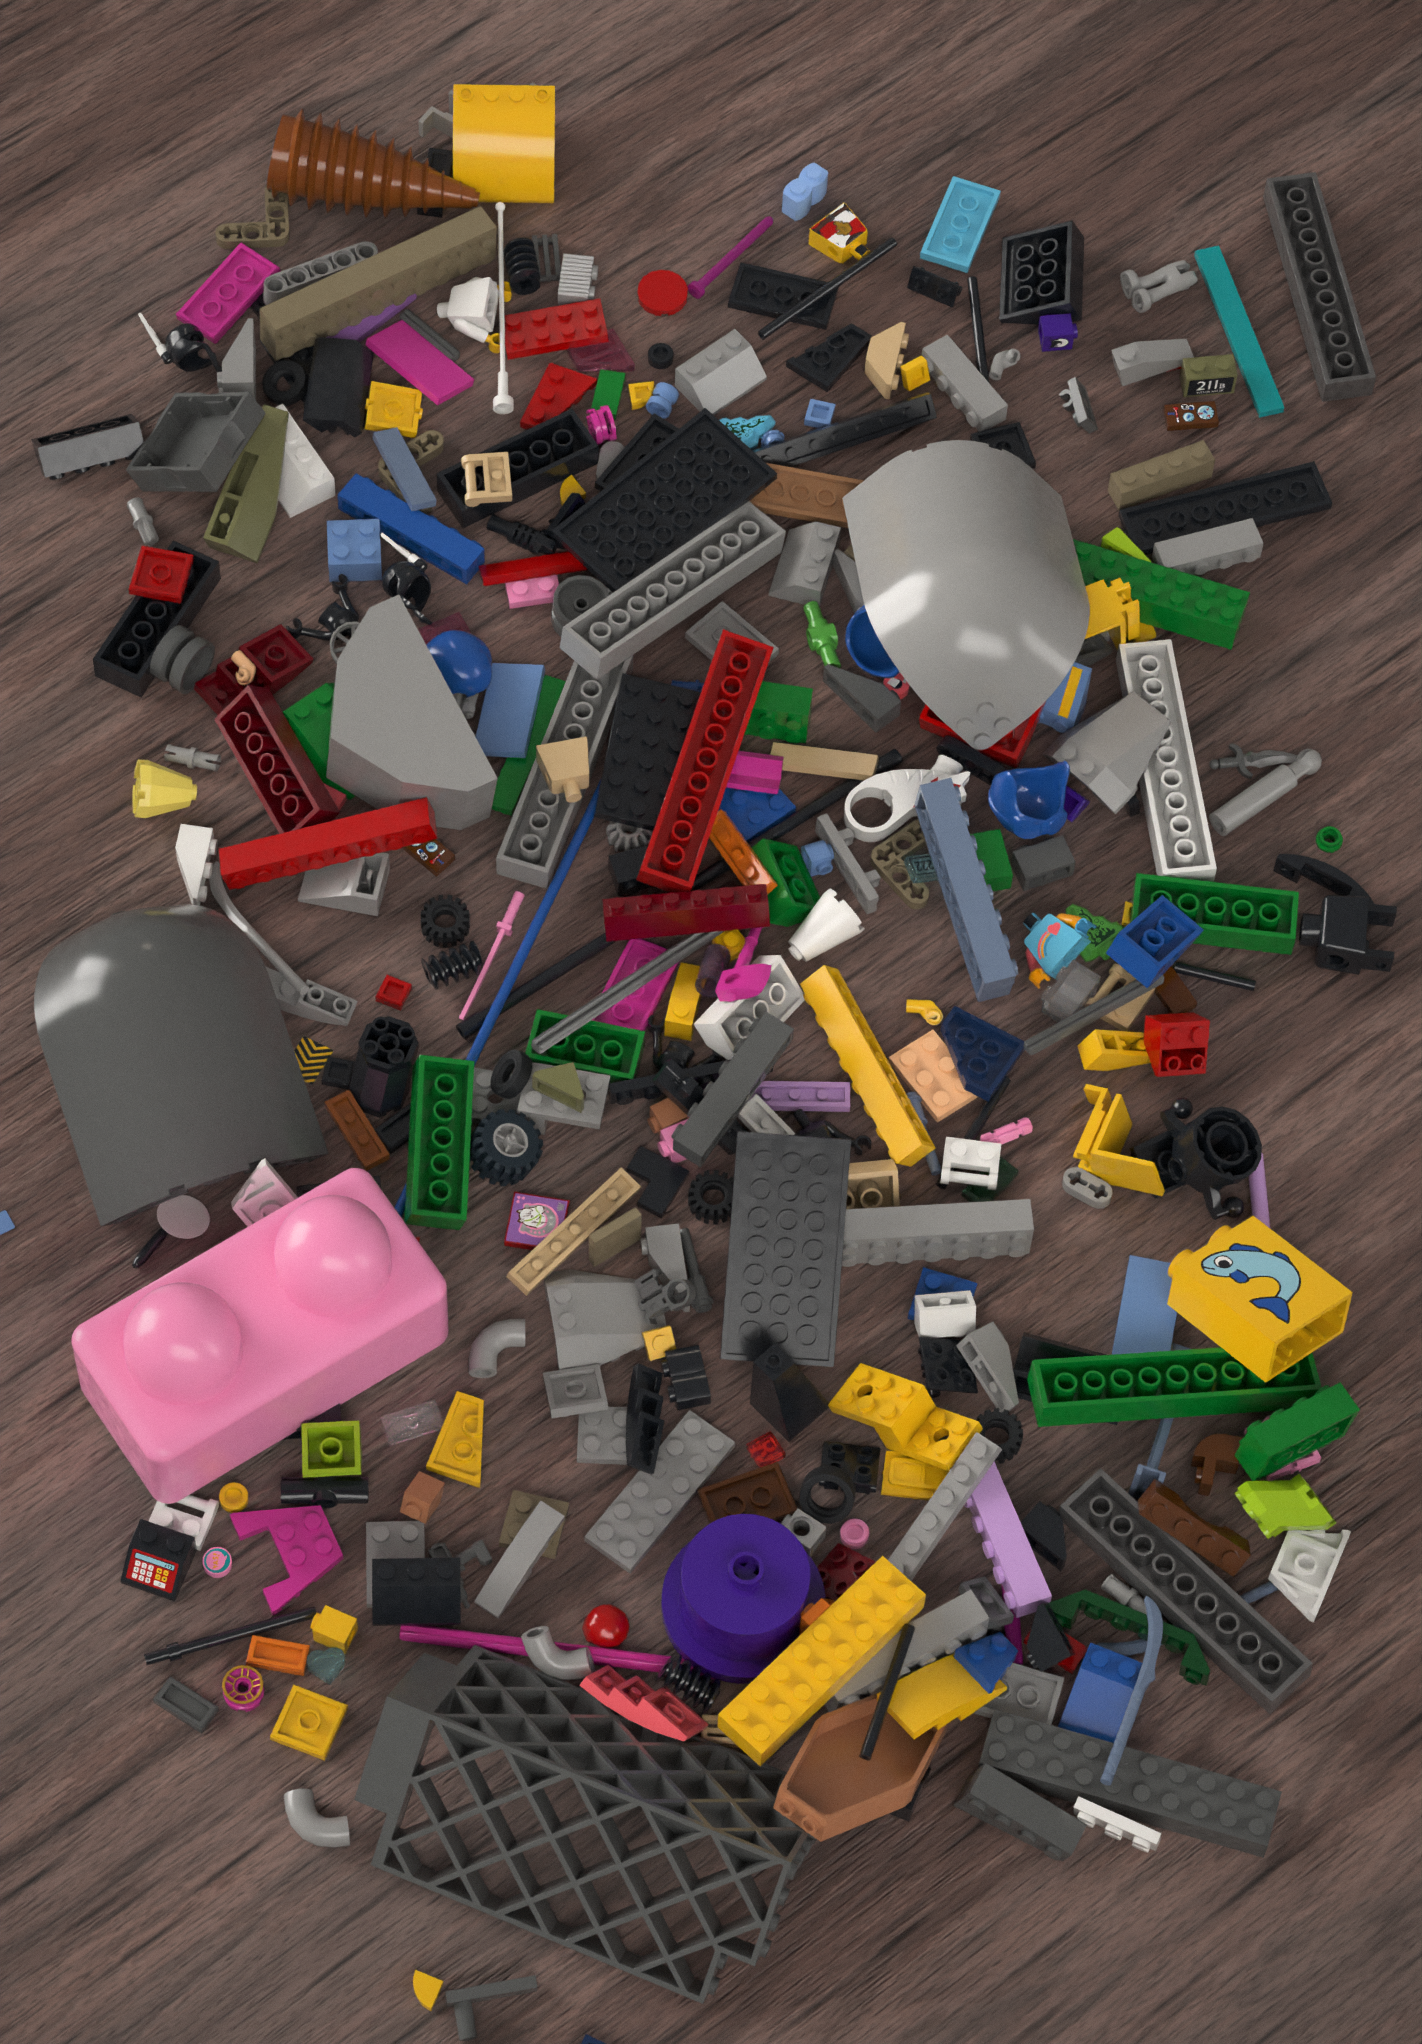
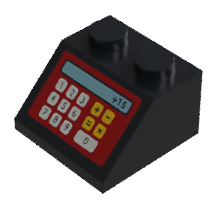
M140 1519L129 1544L120 1582L175 1601L197 1552L195 1537Z

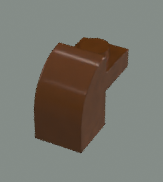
M1213 1434L1204 1438L1197 1445L1191 1466L1197 1467L1194 1483L1199 1484V1495H1210L1215 1471L1231 1474L1237 1473L1239 1461L1234 1455L1240 1446L1239 1441L1243 1437Z

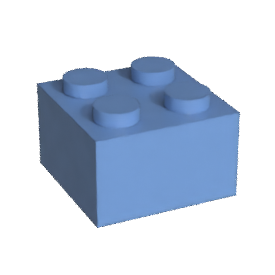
M379 519L327 521L329 582H340L338 579L340 574L345 575L348 581L382 580Z

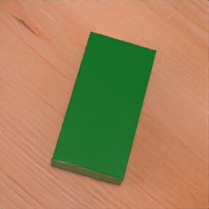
M600 369L591 409L599 410L600 406L608 405L613 419L616 420L626 373Z

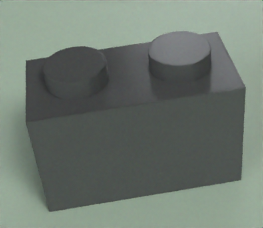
M1062 835L1056 838L1048 837L1040 843L1031 846L1024 845L1019 847L1016 851H1013L1011 866L1022 890L1026 891L1072 876L1075 860Z

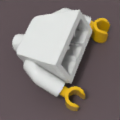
M474 277L464 284L454 286L451 289L449 302L438 303V316L440 318L448 317L455 330L482 343L488 342L491 352L500 353V333L488 334L493 332L499 300V285H497V282L492 281L490 277ZM504 281V302H509L512 293L509 282Z

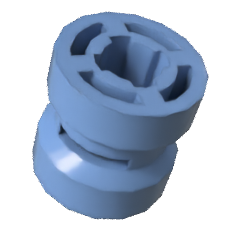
M658 383L653 390V396L646 403L647 411L651 415L655 413L663 419L668 418L672 411L671 405H674L679 398L678 390L668 383Z

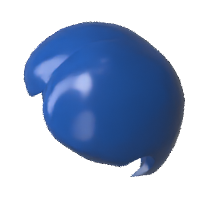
M450 630L437 635L426 644L452 694L462 693L467 698L488 688L492 679V656L489 648L480 638L465 631Z

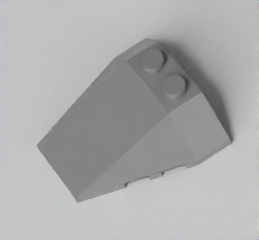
M1133 691L1061 734L1047 748L1043 755L1053 764L1063 761L1068 762L1070 774L1089 788L1098 801L1114 814H1117L1134 796L1138 788L1136 785L1142 773H1146L1149 767L1148 761L1152 753L1157 751L1171 721Z
M570 1269L552 1272L543 1280L554 1331L558 1370L594 1364L601 1366L609 1361L614 1362L620 1359V1356L634 1349L637 1351L645 1347L642 1332L666 1326L664 1314L655 1318L657 1324L646 1323L644 1316L647 1314L645 1311L640 1310L638 1304L639 1301L647 1300H642L634 1282L636 1279Z

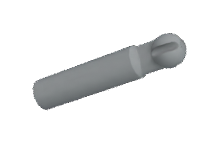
M1313 749L1300 751L1295 762L1289 766L1280 765L1209 815V820L1215 831L1221 836H1226L1295 788L1298 784L1297 779L1305 774L1312 775L1316 773L1322 764L1320 754Z

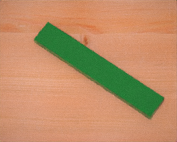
M548 675L544 676L526 758L507 757L497 779L492 810L510 816L513 815L535 761L536 746L541 745L566 681Z

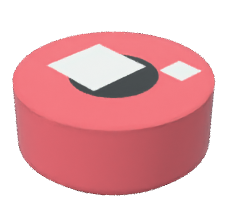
M901 673L893 678H884L883 684L890 691H895L900 699L907 696L910 685Z

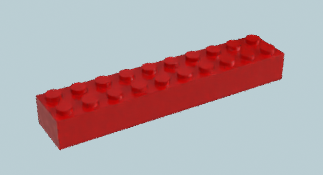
M724 629L722 630L640 867L637 881L668 892L691 891L774 647Z

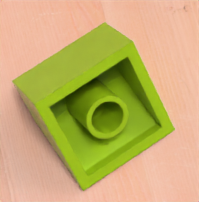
M359 1420L301 1423L303 1478L361 1475L362 1449Z

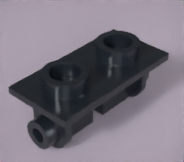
M915 266L912 268L907 286L910 290L952 308L956 296H959L962 291V287L959 286L958 282H951L926 271L923 267L918 268Z

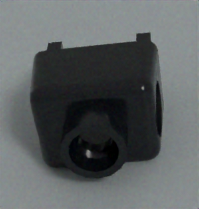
M1327 895L1323 898L1319 915L1302 913L1299 945L1316 947L1315 964L1322 969L1357 975L1360 974L1361 969L1390 972L1394 961V952L1369 949V941L1366 939L1367 924L1393 927L1397 907L1369 904L1368 897Z

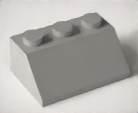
M736 329L675 368V387L699 411L706 408L713 415L767 380V376L751 344Z
M815 521L789 529L768 596L803 605L816 601L820 607L833 567L834 551L839 548L841 527Z

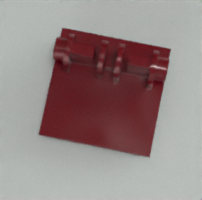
M838 1543L817 1567L823 1581L825 1598L836 1601L876 1562Z

